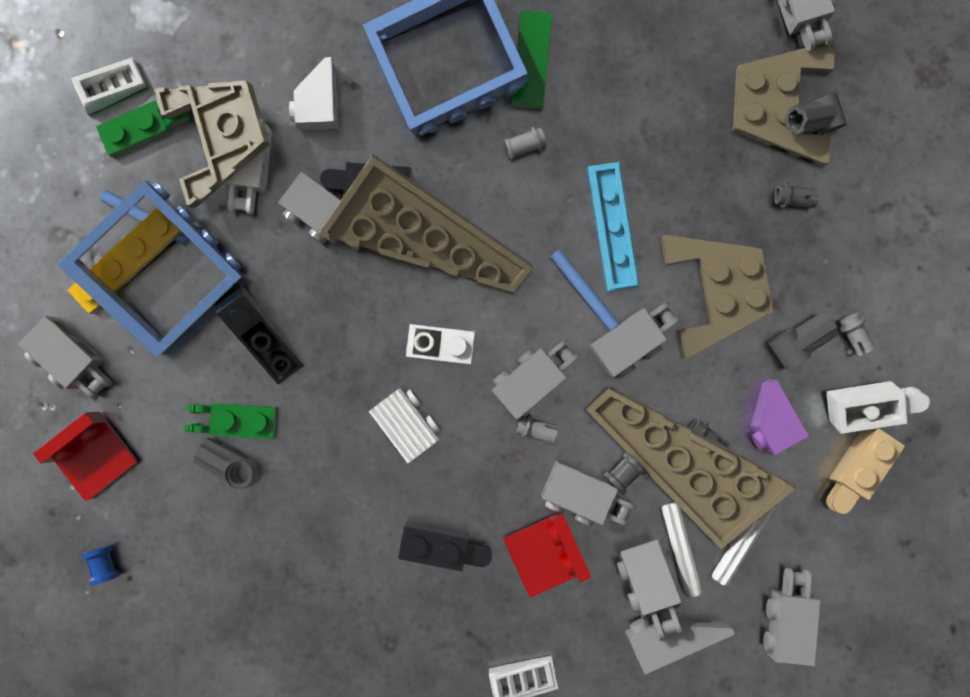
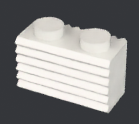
M399 388L371 409L369 413L406 462L409 463L440 440L437 433L441 429L430 415L424 418L417 409L422 404L411 390L405 393L402 388Z

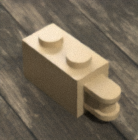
M879 428L860 431L829 477L836 484L826 498L827 507L832 511L846 514L851 511L859 498L870 500L905 446Z

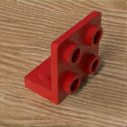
M85 412L33 453L40 464L55 462L85 501L91 500L137 463L135 456L100 412Z
M562 513L555 514L504 538V542L529 597H534L576 577L579 583L592 578Z

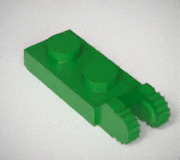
M152 101L96 126V129L107 154L110 157H116L170 133L169 130L186 123L190 117L187 112H184L169 120L164 119L160 114L157 101Z
M211 403V405L186 404L187 412L211 414L210 425H201L200 423L185 424L184 432L209 433L211 436L275 439L277 407Z

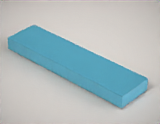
M620 162L588 166L587 170L607 292L639 288V277Z

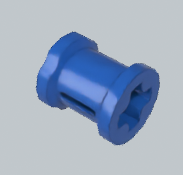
M111 545L81 554L82 559L87 561L91 574L90 586L120 576L119 572L115 571L109 553L112 550Z

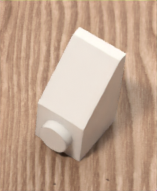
M325 57L294 90V101L289 102V115L291 121H295L300 131L338 129L336 66L331 57Z

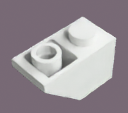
M410 324L406 357L471 365L475 332Z

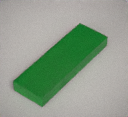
M521 10L517 51L528 73L529 82L525 83V87L518 89L517 93L513 94L511 107L543 110L552 13Z

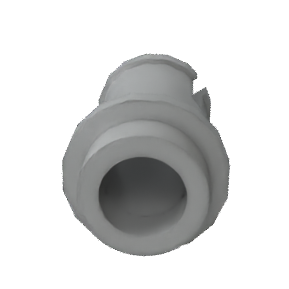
M532 127L530 132L505 140L511 159L536 149L540 152L542 147L547 146L541 127L538 129Z
M855 313L840 321L842 325L840 330L841 332H846L856 355L861 356L864 355L863 351L866 354L873 351L876 345L863 324L865 318H860L859 314Z
M530 414L527 417H520L516 434L521 435V439L529 437L549 443L550 445L554 444L558 425L532 419Z

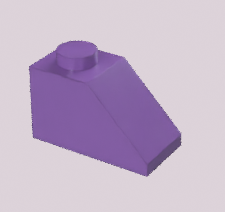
M768 379L764 381L751 422V427L755 433L752 435V439L761 452L765 451L767 454L777 455L809 437L778 380Z

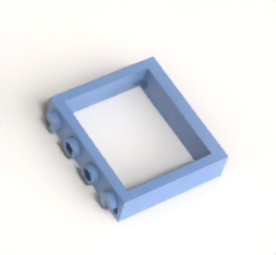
M412 0L363 24L406 123L414 136L418 134L422 136L428 132L433 133L438 129L437 125L448 120L450 123L459 121L467 115V111L477 106L479 109L486 108L495 103L496 97L506 92L508 95L515 94L518 89L525 87V83L529 82L528 73L494 0H483V3L514 69L415 116L382 42L467 0Z
M143 181L57 265L157 358L236 283L243 274L239 271L242 266L230 253L224 256L215 247L218 241L207 230L204 229L200 232L192 224L195 219L184 207L180 205L176 209L167 200L171 195L157 181L154 184H151L149 181ZM145 196L227 276L163 338L80 260L91 247Z

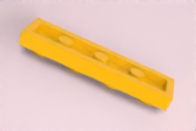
M156 208L90 270L117 293L182 231ZM76 282L67 290L88 314H94L101 307Z

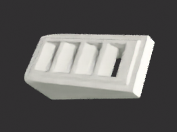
M133 57L71 78L87 115L146 88V84ZM127 70L133 81L128 84L122 74ZM116 76L120 87L115 88L110 78ZM105 82L108 91L102 92L99 84ZM93 87L96 95L90 97L87 89Z
M552 655L489 668L493 697H532L558 689ZM543 666L547 678L546 683H541L538 668ZM532 670L535 685L528 686L526 671ZM519 674L522 687L516 689L513 675ZM505 677L509 687L507 691L502 690L500 680Z

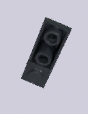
M241 283L215 302L216 314L277 384L303 366L300 359Z

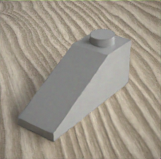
M648 618L634 621L630 624L631 628L625 631L645 675L731 637L735 633L725 621L678 619L682 634L677 635L675 632L664 636L665 640L659 641L652 620H648ZM658 618L660 623L670 620L668 618Z

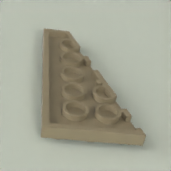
M374 154L369 158L317 234V236L329 239L330 237L344 241L346 245L357 248L361 246L378 251L381 255L428 268L431 266L441 269L445 273L454 276L458 274L476 279L479 283L510 292H515L533 269L532 263Z
M612 386L586 409L720 549H723L796 489L795 484Z

